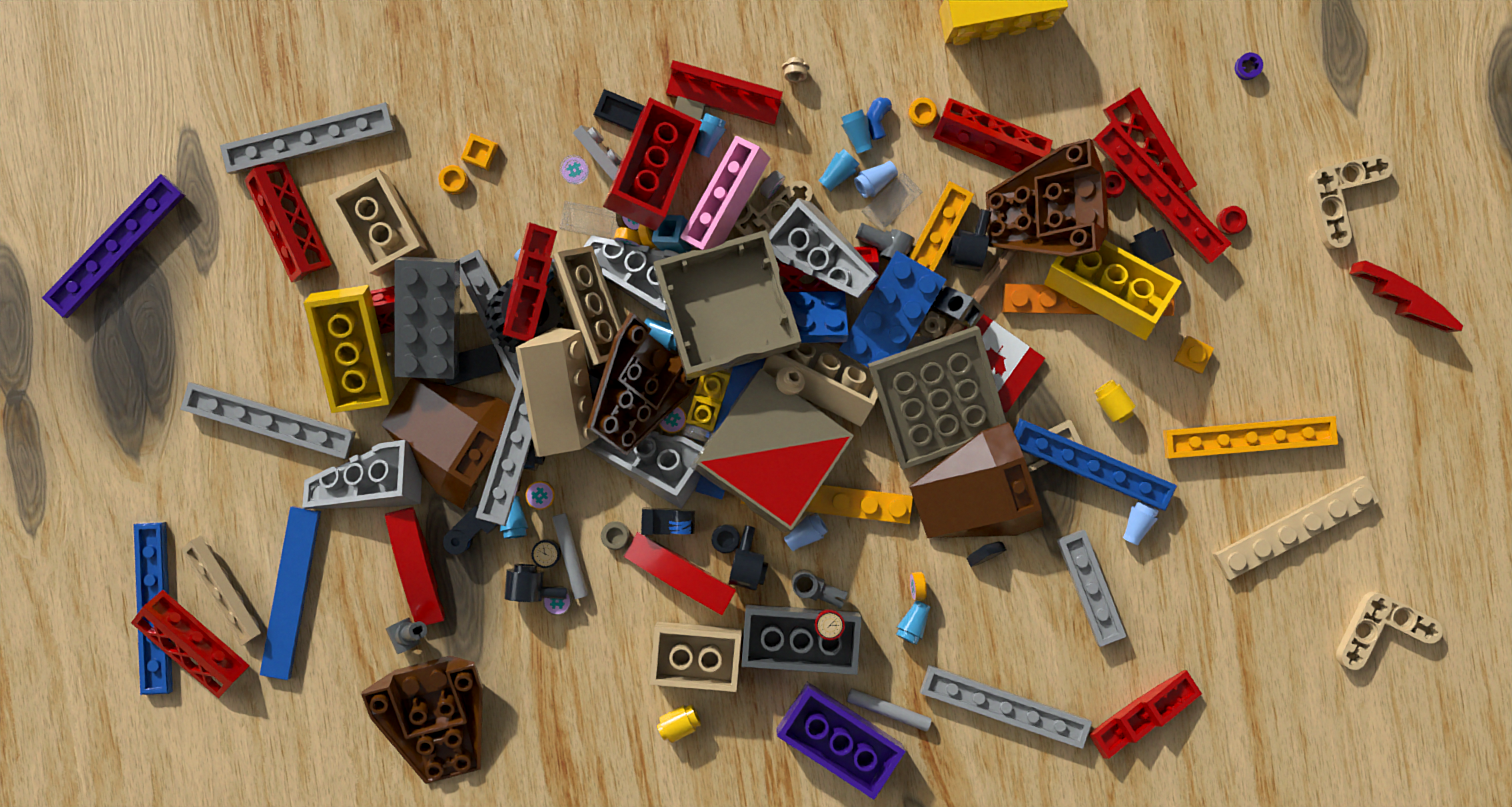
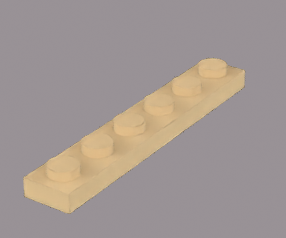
M1361 476L1213 555L1225 578L1232 580L1380 501L1367 476Z

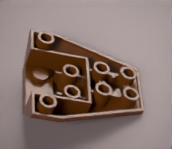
M1090 138L1060 146L986 192V210L992 211L987 229L989 247L1069 258L1099 251L1109 232L1106 176L1093 141Z
M631 312L614 337L586 427L626 456L689 396L700 378L687 380L680 356L665 349L660 342L649 334L651 328Z
M411 377L381 425L394 441L406 440L409 442L420 473L433 489L446 500L464 509L478 487L476 482L497 450L511 405L498 397Z
M1009 422L979 432L909 485L927 538L1017 536L1044 526L1042 509L1024 455Z
M446 656L396 669L362 691L361 696L372 722L425 784L481 770L483 685L474 661Z

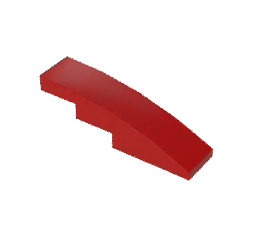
M531 222L527 223L503 329V335L526 342L534 338L547 290L546 281L553 259L550 257L557 235L556 230Z
M1366 260L1352 264L1349 274L1375 283L1373 295L1398 303L1395 311L1396 315L1446 333L1462 331L1463 325L1442 304L1418 286L1394 272Z
M414 507L385 513L392 550L414 622L421 621L425 625L444 621L445 613L437 593L438 584L430 564L431 555Z
M638 531L623 556L720 615H723L736 592L734 587L712 576L711 573L691 563L680 554L645 535H641Z
M1183 670L1128 704L1088 735L1102 757L1110 759L1129 742L1136 743L1156 726L1163 727L1202 695L1189 672Z

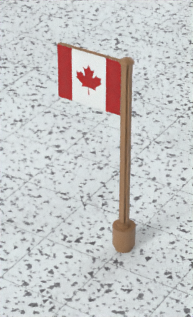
M1005 249L971 296L980 305L1018 251ZM983 314L975 326L980 328L1002 409L1007 414L1041 366L1045 357ZM954 321L943 337L966 329Z

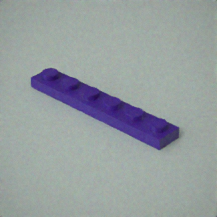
M160 174L47 291L42 299L61 317L69 318L186 195L165 175Z

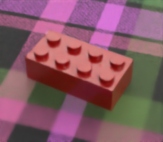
M649 97L639 116L603 207L656 231L666 217L702 122Z

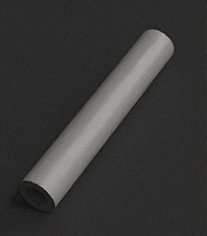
M563 513L553 516L574 598L578 599L588 596L567 515Z
M852 688L848 694L847 702L926 732L930 727L931 718Z

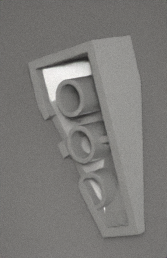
M797 199L768 234L774 254L780 261L792 265L811 276H815L857 298H860L878 277V274L836 226L812 202Z
M591 236L583 247H593L604 279L649 310L669 321L654 272L653 262L679 254L675 251H659L650 249L649 246L640 245L638 247L624 244L621 241Z
M652 431L627 456L600 437L585 446V448L659 497L681 509L697 487L701 476L690 465L703 447L683 436L674 435V437L659 435L658 432Z
M406 440L379 443L373 446L371 451L361 456L355 455L349 458V462L337 468L332 466L304 480L302 506L304 509L397 507L421 504L422 475L409 442Z

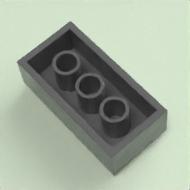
M400 257L395 259V377L454 379L459 374L460 259Z
M746 604L742 667L857 675L861 615L859 612L835 610L840 613L844 620V631L838 638L826 640L819 636L815 628L816 617L825 609Z

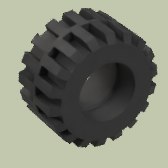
M510 279L489 300L487 304L489 308L485 311V317L490 318L486 322L487 329L492 328L493 332L490 334L492 339L498 338L501 341L498 344L500 347L508 346L509 352L515 353L516 347L526 341L503 335L513 279ZM553 286L547 287L534 338L554 327L560 328L564 324L565 319L561 318V316L565 314V308L559 306L562 299L560 296L556 297L554 295L556 289Z

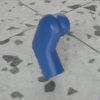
M876 98L866 114L868 115L869 130L873 140L886 136L882 119L892 109V103L888 98Z

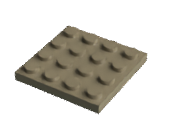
M977 326L868 364L898 463L902 470L952 453L979 432L1006 423L981 331Z

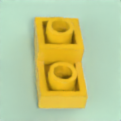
M721 370L700 376L686 423L713 431L731 373Z

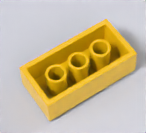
M944 0L939 9L945 43L953 42L954 45H963L970 42L972 38L981 37V40L994 39L998 37L999 33L1009 32V35L1024 33L1027 28L1037 27V30H1045L1054 26V23L1057 22L1068 8L1067 0Z
M1104 240L1098 252L1071 258L1058 256L1051 265L1044 284L1146 341L1173 299L1182 281Z
M364 285L311 293L303 304L331 413L389 405L395 393L370 286Z

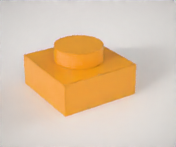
M1185 336L1173 362L1198 374H1202L1214 348L1191 336Z

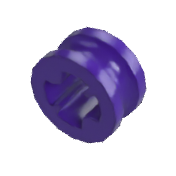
M1245 53L1235 63L1236 75L1242 80L1255 78L1263 70L1262 58L1256 53ZM1251 60L1253 62L1251 66H1255V69L1247 73L1244 71L1246 67H1242V63Z

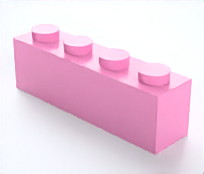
M735 136L680 236L682 240L698 250L711 249L725 242L771 159L759 146Z

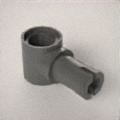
M861 223L855 237L877 247L878 251L881 252L880 256L888 261L891 260L896 250L908 257L915 241L914 237L900 230L892 229L891 232L887 230L884 232L864 223Z
M799 570L792 577L793 591L801 598H810L815 601L820 599L841 609L844 602L836 597L845 600L847 596V591L824 583V579L815 576L809 570ZM801 577H809L813 583L810 589L803 591L798 589L797 581Z
M410 617L385 628L397 654L421 644L420 638L427 634L426 625L421 621L412 623Z

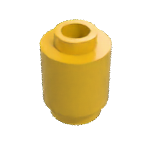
M1114 380L1108 381L1094 392L1098 397L1096 401L1112 422L1118 420L1119 423H1123L1134 415L1132 410L1136 405L1120 384H1116Z
M690 704L688 706L682 705L659 717L660 724L657 725V728L664 741L669 739L671 743H674L695 732L696 727L702 724L697 711Z

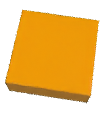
M471 133L461 160L489 171L499 145Z

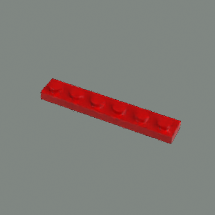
M1115 120L1111 121L1092 139L1094 146L1207 264H1211L1232 244Z

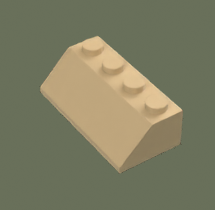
M592 246L556 252L551 257L553 258L551 262L553 273L561 289L563 301L568 308L573 328L582 332L585 357L589 368L607 363L614 337L622 325Z
M554 327L516 347L535 456L542 457L580 450L598 439V435L586 428L593 408V399L582 332Z
M834 342L801 343L797 349L767 358L762 368L766 373L777 380V374L782 368L788 366L796 368L802 373L805 380L804 388L797 393L798 396L860 427L878 397L869 368L840 352V345Z

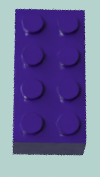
M808 681L776 728L777 737L873 800H875L906 752L900 741Z

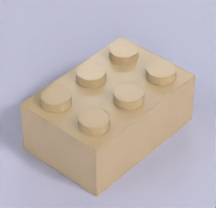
M378 169L328 196L368 273L380 276L395 268V259L400 257H416L428 250L391 180L381 170Z
M656 622L650 685L736 692L742 629Z

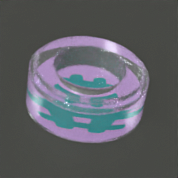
M569 155L560 164V174L567 183L577 185L587 179L589 167L581 156Z
M688 424L682 435L706 444L711 433Z

